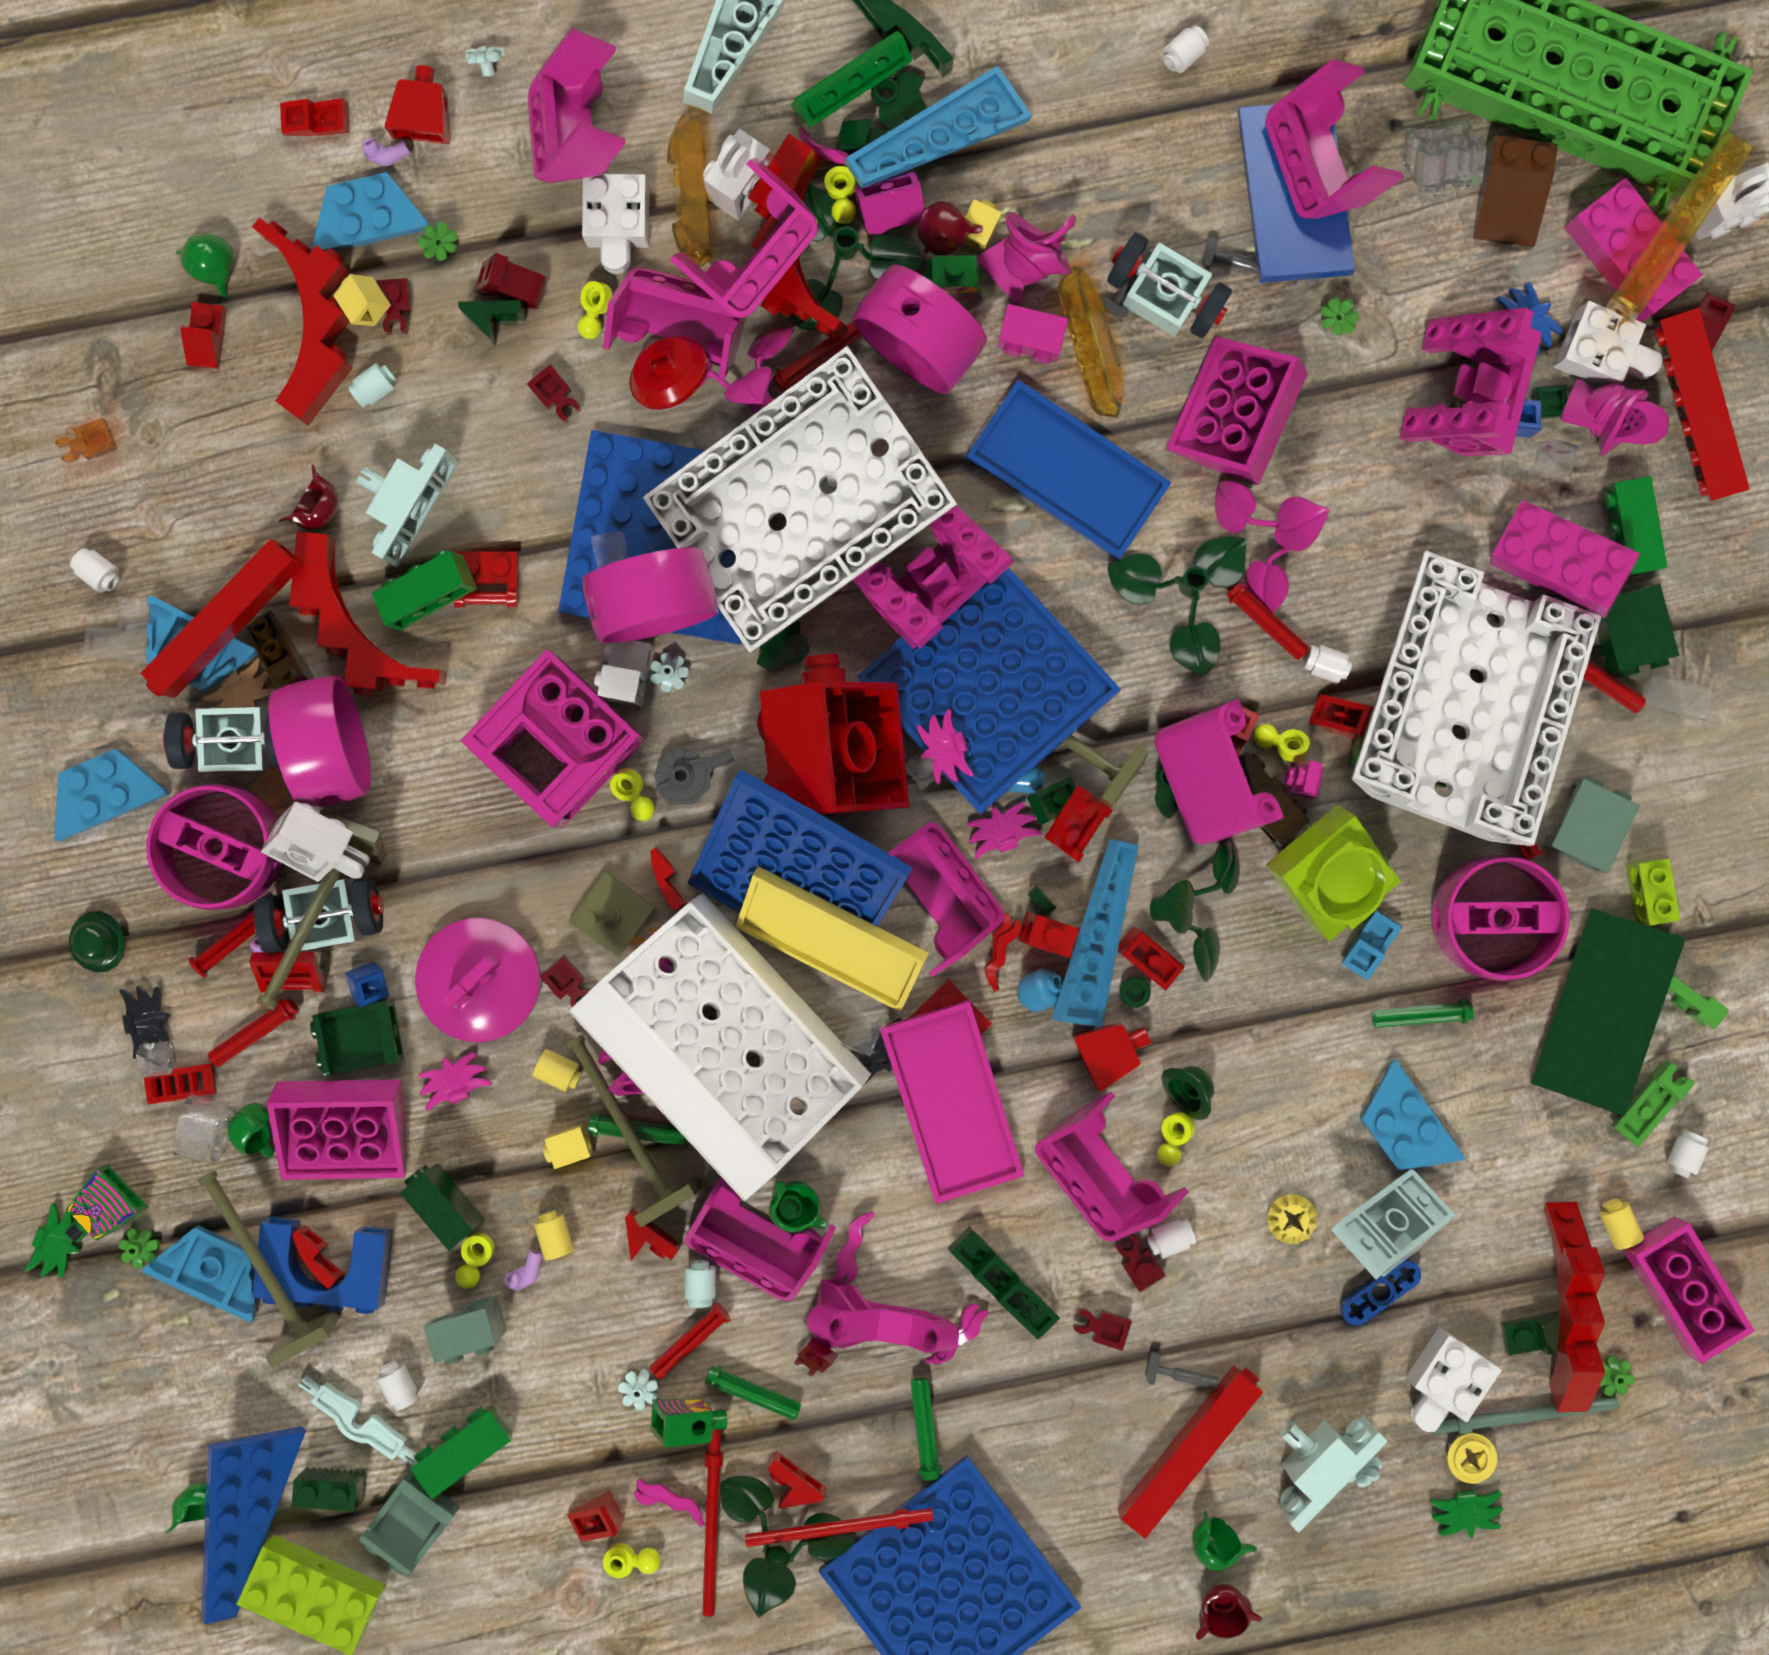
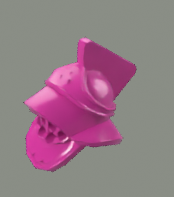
M1007 212L1005 221L1010 236L983 251L977 257L982 268L1014 303L1020 304L1023 300L1025 285L1034 284L1037 281L1039 283L1042 279H1047L1049 275L1072 274V269L1062 250L1061 243L1066 241L1064 234L1071 227L1075 226L1076 216L1072 213L1060 228L1050 233H1045L1029 224L1016 213Z
M1581 379L1576 380L1560 416L1562 421L1587 427L1590 430V435H1593L1594 438L1599 437V455L1603 457L1620 443H1657L1667 435L1669 418L1664 409L1652 402L1645 401L1649 394L1644 389H1625L1624 385H1616L1615 383L1592 390Z

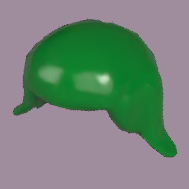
M213 234L189 237L183 249L176 251L177 255H181L183 269L194 279L215 285L219 294L224 298L227 297L226 284L234 262V252L231 246L224 239Z
M251 1103L238 1110L230 1119L227 1125V1136L234 1148L241 1154L247 1155L259 1151L267 1158H271L274 1155L273 1148L269 1143L268 1108L260 1103Z
M782 1181L776 1182L775 1189L772 1191L769 1215L778 1228L787 1232H800L807 1227H818L821 1229L828 1227V1222L819 1215L821 1209L820 1199L815 1190L801 1181H792L786 1184Z
M207 1481L187 1486L175 1498L172 1506V1525L166 1533L172 1531L178 1524L205 1519Z
M1204 1511L1203 1520L1192 1532L1193 1550L1196 1557L1206 1568L1213 1571H1224L1246 1553L1257 1550L1254 1545L1242 1544L1231 1526L1220 1518L1208 1517L1207 1511Z

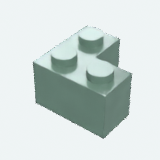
M497 1295L467 1303L460 1311L430 1319L423 1326L434 1363L444 1360L446 1365L462 1360L464 1358L463 1355L475 1351V1355H482L494 1350V1345L500 1342L501 1337L507 1331Z

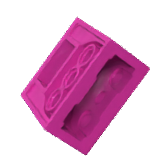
M546 649L460 741L552 828L563 829L645 742L646 738L606 700L597 696L598 693L558 655ZM556 687H560L559 697L552 701V691ZM582 708L584 712L583 717L580 721L575 722L573 718L574 713L577 709ZM605 729L607 733L606 739L598 744L596 742V735L600 730ZM527 731L566 767L543 792L537 789L504 758Z

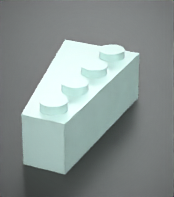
M716 0L684 89L683 103L711 114L714 112L782 12L784 0Z

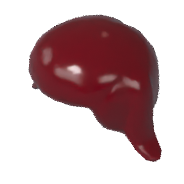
M940 201L931 204L922 213L917 236L925 246V253L930 251L934 255L945 256L955 252L964 243L968 234L981 233L983 227L969 221L960 209L956 208L952 203Z
M314 464L312 465L313 479L293 513L280 519L278 522L289 521L303 529L314 530L328 525L335 517L339 507V498L335 487L316 472Z
M1218 1584L1209 1588L1202 1598L1201 1610L1199 1612L1200 1628L1196 1633V1639H1202L1207 1633L1219 1638H1234L1241 1635L1249 1627L1251 1620L1261 1622L1262 1617L1253 1612L1249 1598L1244 1596L1237 1588L1228 1584Z

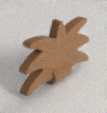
M258 657L245 671L239 673V671L234 670L221 680L222 686L217 691L203 696L201 699L203 701L223 700L216 708L257 707L256 700L270 696L271 692L276 689L275 687L263 689L270 678L267 671L255 678L261 665V659Z

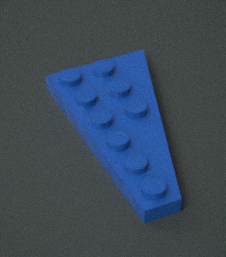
M302 1426L208 1444L201 1619L205 1625L237 1617L240 1606L236 1604L264 1545L306 1431Z

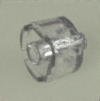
M190 1094L184 1103L190 1105L188 1113L181 1112L173 1141V1147L178 1149L173 1152V1155L213 1164L215 1161L218 1162L221 1154L225 1155L229 1138L224 1136L230 1119L236 1113V1107L230 1106L228 1101Z

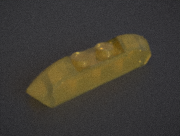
M683 114L672 131L667 150V163L679 166V168H673L675 187H680L681 198L676 199L675 202L677 218L682 219L672 224V231L679 251L686 254L699 267H702L712 257L708 196L703 181L705 178L703 173L706 169L704 139L700 123L692 116Z
M1074 266L1072 274H1066L1060 280L1057 291L1065 318H1069L1067 326L1089 403L1098 415L1118 418L1124 397V379L1105 309L1099 292L1089 275L1083 268Z

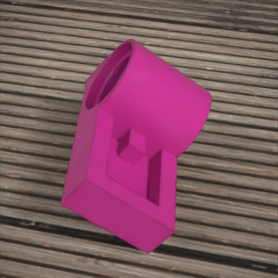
M1311 760L1291 762L1290 767L1288 766L1284 773L1283 783L1287 788L1285 792L1304 797L1318 798L1324 772L1322 763Z

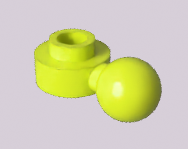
M836 166L827 172L824 183L828 195L836 200L831 209L834 220L840 224H847L856 215V207L849 200L855 193L856 180L847 167ZM839 183L846 184L843 189H837L836 186Z
M591 281L581 291V304L587 313L579 319L577 329L579 334L585 339H595L602 331V324L598 317L599 314L607 312L608 302L612 297V291L605 283Z
M1262 724L1253 733V739L1257 746L1261 748L1277 746L1279 755L1287 761L1298 762L1308 755L1310 740L1300 730L1291 729L1280 735L1272 725Z
M623 768L617 771L610 781V789L613 795L622 801L631 802L630 812L636 820H649L654 815L655 806L651 799L642 797L640 794L643 789L642 777L638 772L630 768Z
M1183 1112L1171 1114L1162 1123V1134L1167 1142L1158 1148L1157 1158L1163 1166H1176L1182 1158L1179 1145H1183L1191 1140L1195 1134V1124L1192 1118ZM1178 1123L1184 1126V1132L1178 1129Z
M474 1233L461 1246V1255L466 1264L457 1269L455 1281L463 1289H471L479 1283L480 1272L478 1266L486 1264L494 1254V1242L487 1234ZM475 1244H481L484 1247V1252H478L475 1249Z
M625 1543L612 1545L603 1558L605 1571L614 1578L628 1576L634 1567H637L644 1574H652L658 1570L661 1564V1557L657 1550L645 1548L638 1554H635L632 1547ZM614 1559L620 1560L623 1566H616Z

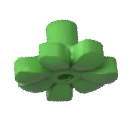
M439 221L436 227L432 225L425 226L423 232L426 236H419L417 240L419 246L424 248L422 252L426 258L430 259L435 254L438 261H443L447 259L446 250L453 253L457 248L454 241L458 239V235L454 229L448 230L445 222Z
M1333 297L1329 300L1328 304H1324L1321 308V314L1326 316L1321 321L1324 329L1333 326V334L1352 333L1356 328L1355 323L1359 320V313L1353 311L1354 303L1350 299H1346L1341 303L1338 297Z
M137 1228L131 1229L127 1232L129 1239L124 1238L119 1242L118 1248L126 1251L121 1255V1259L124 1263L133 1260V1268H142L145 1261L151 1263L158 1257L153 1250L160 1248V1241L158 1239L150 1240L153 1233L149 1229H144L141 1233Z
M1607 1356V1365L1603 1363L1605 1374L1600 1386H1603L1602 1392L1608 1396H1612L1615 1391L1619 1395H1624L1627 1393L1625 1385H1632L1635 1381V1377L1631 1373H1627L1631 1369V1365L1624 1359L1619 1361L1616 1356Z

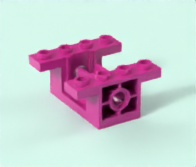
M1525 307L1430 319L1422 350L1428 353L1454 351L1477 363V369L1466 364L1460 366L1453 395L1466 401L1467 404H1462V407L1448 408L1440 403H1436L1433 407L1407 408L1399 439L1406 442L1431 441L1463 457L1511 454L1542 334L1530 327L1534 312Z
M957 505L929 525L939 544L933 550L927 547L906 567L908 573L899 581L888 566L885 568L879 561L852 580L863 592L873 609L912 649L916 646L919 649L943 628L942 623L987 581L991 584L1014 563L1011 556Z

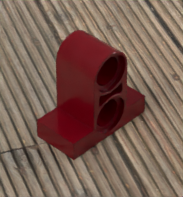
M499 253L493 254L482 262L474 292L484 296L491 294L507 301L521 300L527 308H539L547 280L544 275L507 261V256Z

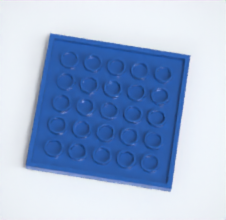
M591 430L558 612L560 614L590 619L582 578L589 572L627 558L677 548L643 497L706 450ZM732 550L724 551L720 557V562L725 568L733 566L736 561V555ZM719 608L718 614L709 620L670 632L672 634L742 645V641Z
M1010 568L1006 569L991 584L987 581L942 623L943 628L920 649L917 646L912 649L901 637L857 675L860 682L897 683L902 729L923 752L929 749V747L922 740L917 726L920 725L929 733L930 719L932 715H935L940 728L943 729L945 713L948 709L951 710L953 727L957 733L962 732L968 748V751L964 752L965 761L974 776L970 777L964 774L956 765L955 772L958 782L952 781L943 771L942 773L980 815L1121 692L1119 686Z
M740 769L731 784L687 883L740 913L752 876L759 866L878 927L913 867Z
M968 1454L943 1472L940 1478L930 1482L896 1508H907V1511L932 1508L934 1521L909 1524V1528L897 1529L896 1526L867 1530L856 1539L854 1545L846 1553L835 1559L828 1560L819 1567L821 1576L881 1655H1021L1081 1609L1080 1602Z

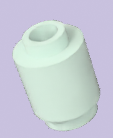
M375 363L352 380L353 384L348 386V389L356 401L364 408L368 404L372 406L395 389L393 382L396 381V378L386 365L380 367Z
M692 1260L690 1266L684 1267V1298L688 1300L689 1307H710L713 1305V1299L716 1297V1267L709 1265V1260Z

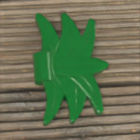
M55 1203L50 1205L49 1217L45 1226H39L31 1244L35 1247L34 1255L24 1270L29 1271L44 1260L40 1276H45L57 1266L58 1277L62 1278L67 1269L68 1254L79 1253L81 1249L73 1243V1240L65 1232V1229L73 1223L72 1215L66 1211L60 1222L59 1211Z
M1498 1489L1491 1493L1478 1495L1474 1490L1456 1492L1455 1497L1450 1499L1430 1498V1502L1435 1507L1445 1511L1432 1514V1518L1435 1521L1446 1525L1438 1531L1439 1535L1447 1536L1464 1529L1469 1538H1473L1475 1527L1481 1529H1500L1501 1525L1498 1522L1491 1521V1519L1498 1516L1503 1511V1507L1500 1505H1489L1498 1500L1502 1492Z

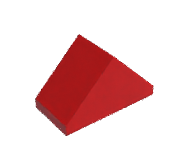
M1319 694L1309 723L1353 740L1363 737L1374 707Z
M610 1491L566 1514L581 1542L615 1536L619 1532L624 1520Z

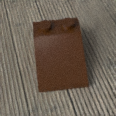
M1499 135L1494 137L1485 148L1473 239L1527 247L1535 246L1554 176L1558 144Z

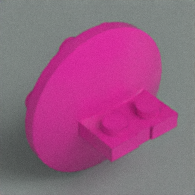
M469 918L444 927L430 939L417 963L415 988L423 1012L439 1030L462 1041L487 1042L511 1033L529 1017L539 997L541 972L533 948L517 930L498 920Z

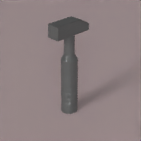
M1209 236L1202 258L1204 269L1209 270L1213 259L1228 263L1231 267L1258 274L1256 260L1236 254L1228 255L1215 251L1219 239Z
M1145 249L1142 263H1147L1152 252ZM1136 271L1134 276L1128 278L1113 301L1103 295L1098 302V307L1115 317H1126L1129 310L1120 304L1138 278V275H1136L1138 271Z
M1150 1351L1145 1371L1149 1384L1154 1385L1156 1374L1158 1373L1170 1376L1177 1381L1214 1390L1217 1389L1218 1377L1177 1367L1171 1369L1158 1366L1161 1355Z

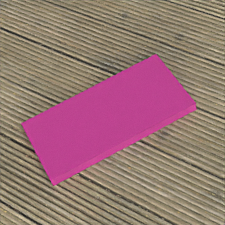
M967 999L880 1027L935 1203L938 1204L1023 1177V1169L970 1000Z

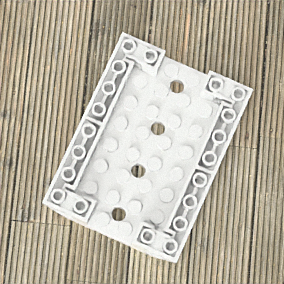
M848 346L643 497L677 548H699L703 551L709 565L717 596V606L749 653H752L958 505ZM879 439L886 440L889 445L888 452L881 457H877L872 453V445ZM829 476L834 477L837 480V489L831 494L823 493L821 490L823 479ZM781 513L786 517V526L780 531H774L770 525L771 518L775 514ZM726 550H732L736 555L734 565L729 568L723 567L720 562V557Z
M1425 551L1351 779L1372 798L1484 840L1533 846L1602 616L1544 594L1534 602L1481 583L1484 572ZM1488 614H1494L1499 618V628L1489 625L1487 621ZM1471 669H1477L1482 673L1483 683H1476L1470 678ZM1453 725H1460L1465 729V740L1457 739L1453 735ZM1436 782H1443L1447 785L1449 790L1447 797H1441L1436 793Z
M704 893L690 901L569 1010V1013L743 1201H746L771 1179L863 1087L871 1075L863 1064ZM660 959H668L672 962L674 966L672 973L661 971L658 965ZM709 1005L716 1010V1020L711 1021L703 1016V1006ZM748 1052L756 1053L759 1056V1067L754 1068L747 1063L746 1054ZM791 1099L801 1101L804 1107L802 1115H797L791 1111Z

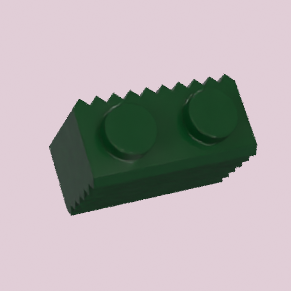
M307 1466L293 1480L292 1508L355 1512L364 1500L366 1473L364 1470L361 1472L358 1470L353 1472L351 1469L348 1472L345 1469L340 1471L339 1468L336 1471L333 1468L322 1470L321 1467L316 1470L315 1467L310 1469Z

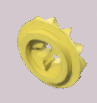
M1287 1194L1279 1197L1272 1203L1267 1214V1223L1269 1230L1275 1238L1285 1244L1298 1245L1300 1242L1310 1239L1313 1231L1317 1229L1318 1215L1312 1203L1306 1198L1296 1194ZM1285 1210L1293 1215L1300 1213L1297 1219L1300 1223V1229L1292 1224L1288 1227L1286 1226L1288 1218L1284 1212Z
M1475 1433L1457 1435V1439L1452 1444H1448L1449 1451L1446 1459L1449 1470L1459 1480L1471 1484L1480 1483L1489 1478L1494 1472L1497 1465V1453L1494 1445L1485 1436ZM1466 1448L1473 1453L1478 1452L1475 1456V1463L1478 1467H1475L1469 1461H1463L1467 1458Z

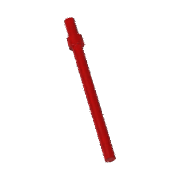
M712 1430V1440L708 1443V1451L705 1452L704 1466L707 1467L702 1615L706 1617L715 1615L719 1479L724 1455L721 1451V1430Z
M907 1508L895 1509L894 1513L745 1534L746 1547L893 1526H896L897 1529L909 1528V1524L934 1521L932 1508L907 1511Z

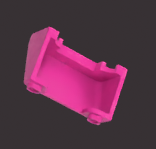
M1239 699L1164 727L1155 735V747L1191 840L1199 845L1210 844L1284 818L1279 803L1272 794L1263 792L1252 795L1230 736L1242 731L1246 721Z

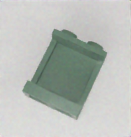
M1586 776L1585 779L1573 781L1572 786L1575 787L1570 801L1554 834L1546 836L1542 847L1596 873H1609L1640 805L1632 802V796L1619 790L1611 792L1603 788L1604 783L1600 780Z
M410 1470L360 1536L359 1541L363 1543V1547L369 1553L379 1555L386 1560L394 1572L409 1577L444 1528L452 1520L460 1506L443 1493H440L431 1500Z

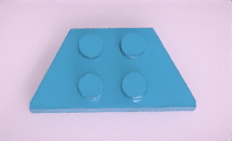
M385 172L326 186L312 250L317 245L325 252L328 248H331L333 251H340L422 232L424 227L430 224L389 174Z
M149 595L147 599V605H150V623H147L149 645L146 648V663L148 664L194 618L192 615L152 595ZM233 638L188 685L206 692L258 653L254 647Z
M113 749L58 773L56 842H62L168 796L170 792L167 788L153 780L149 776L150 774L142 767L134 764L131 758L123 751Z
M1391 1060L1387 1065L1388 1070L1381 1083L1377 1084L1372 1094V1100L1366 1105L1360 1119L1392 1165L1397 1170L1464 1160L1465 1156L1397 1060Z
M199 1225L142 1270L143 1273L245 1321L251 1323L256 1317V1298L252 1297L255 1268L242 1246Z

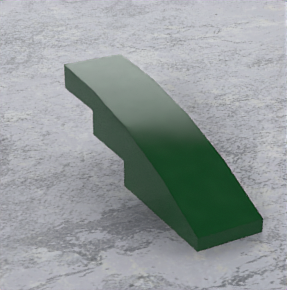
M852 0L882 40L899 31L904 36L914 61L925 54L942 77L953 70L954 58L928 29L906 10L891 0Z
M970 1226L947 1247L950 1253L972 1273L974 1278L996 1298L998 1303L1037 1340L1060 1319L1055 1311Z

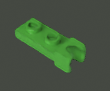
M1673 976L1667 992L1671 996L1670 1002L1678 1008L1687 1011L1686 1015L1701 1026L1706 1027L1708 1025L1712 1029L1717 1028L1729 1009L1713 997L1699 995Z
M1663 1061L1649 1076L1648 1082L1629 1103L1626 1115H1619L1611 1124L1615 1130L1634 1146L1639 1147L1679 1099H1683L1694 1086V1080L1685 1077H1679L1675 1082H1672V1075L1677 1067L1669 1061Z

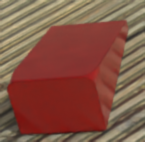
M1135 926L1130 929L1119 943L1117 952L1165 991L1185 968V966Z

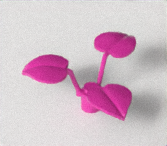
M778 328L757 338L747 353L750 359H755L756 369L751 370L731 385L725 380L718 379L719 375L715 371L710 370L712 363L708 361L706 376L700 387L707 378H714L726 388L724 393L726 400L742 403V405L747 404L753 415L773 401L767 391L772 377V370L767 366L762 367V361L776 355L786 345L795 328Z
M1231 480L1222 481L1216 488L1215 513L1219 524L1225 530L1233 533L1241 532L1247 522L1251 525L1276 527L1274 537L1276 542L1282 545V548L1270 556L1266 563L1260 560L1252 562L1246 574L1247 590L1274 614L1276 609L1285 601L1289 590V580L1285 571L1280 566L1273 565L1274 561L1291 550L1301 551L1307 549L1320 534L1327 519L1329 509L1305 498L1294 496L1287 498L1281 504L1278 511V521L1254 519L1251 515L1256 510V500L1251 491L1238 482Z

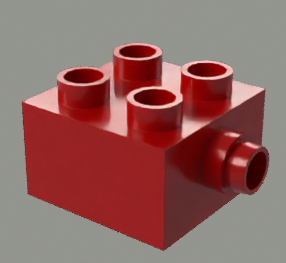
M819 654L804 657V669L806 671L800 673V685L759 691L761 710L757 718V728L765 743L767 774L764 778V783L787 794L802 805L815 810L823 817L910 808L897 683L846 682L845 669L839 668V655Z

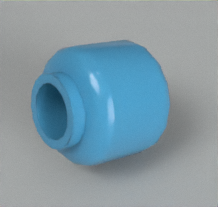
M1040 968L1026 974L1019 981L1017 990L1019 1002L1022 1006L1035 1013L1050 1009L1057 1003L1063 980L1053 970L1048 968Z

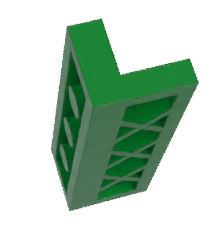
M899 31L894 32L795 97L794 102L791 103L794 112L811 128L912 62L913 60L904 36Z

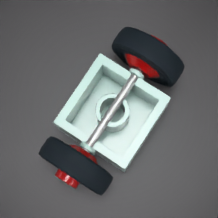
M1135 232L1125 247L1119 246L1111 260L1114 266L1107 278V282L1110 285L1121 289L1128 278L1134 276L1136 271H1138L1136 274L1138 278L1127 294L1122 306L1176 337L1192 308L1196 309L1198 306L1195 312L1196 319L1190 328V332L1203 339L1213 323L1218 326L1228 309L1223 306L1231 295L1232 289L1218 282L1212 293L1206 295L1201 301L1202 297L1200 295L1210 280L1212 273L1160 242L1147 263H1142L1143 252L1149 240Z
M268 707L195 709L196 734L192 719L188 713L177 712L170 713L167 716L163 734V747L168 764L173 769L190 768L194 761L195 747H197L198 772L271 769V765L279 766L271 736Z
M368 878L354 881V879L337 880L301 951L364 940V935L369 936L380 933L383 928L384 905L375 882ZM320 884L282 890L286 915L280 900L276 896H266L256 900L254 904V928L259 943L265 952L273 953L286 949L288 944V928L290 940H292Z

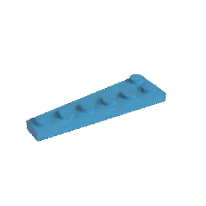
M997 65L846 157L845 164L860 187L865 188L1023 125L1030 121L1032 115Z
M1109 839L1057 1003L1054 1006L1053 1020L1102 1027L1139 845Z

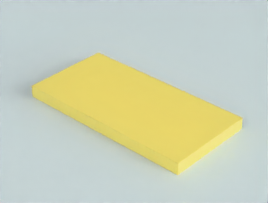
M759 866L752 876L735 927L899 1012L904 1007L929 954Z

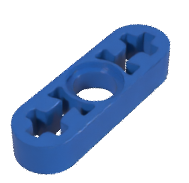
M1406 1259L1386 1276H1380L1377 1280L1374 1277L1370 1278L1341 1300L1339 1310L1342 1317L1352 1325L1364 1324L1419 1284L1421 1280L1419 1266L1410 1259ZM1402 1267L1412 1268L1409 1272L1411 1276L1409 1280L1403 1277L1399 1278L1402 1275L1400 1271ZM1388 1276H1391L1394 1280L1399 1278L1395 1281L1399 1288L1395 1289L1394 1285L1386 1278ZM1384 1283L1388 1287L1387 1296L1381 1300L1374 1299L1372 1295L1373 1287L1376 1284ZM1363 1294L1374 1304L1371 1308L1367 1303L1360 1306V1314L1358 1316H1355L1353 1313L1348 1315L1351 1312L1350 1305L1352 1303L1359 1306L1365 1302L1361 1297Z

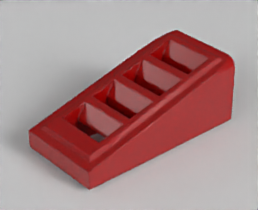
M212 1063L145 1073L143 1076L148 1105L217 1093ZM199 1071L202 1073L204 1089L200 1090L196 1073ZM187 1073L190 1091H186L184 1074ZM170 1076L175 1077L177 1093H172ZM159 1078H161L163 1095L161 1094Z

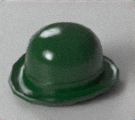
M89 911L79 917L72 926L69 935V946L75 961L83 968L96 973L108 972L118 966L122 960L125 951V940L119 923L110 914L103 911Z
M1195 1066L1164 1070L1161 1075V1081L1164 1090L1171 1100L1191 1118L1196 1120L1207 1119L1211 1113V1099L1214 1095V1083L1211 1077L1203 1069Z

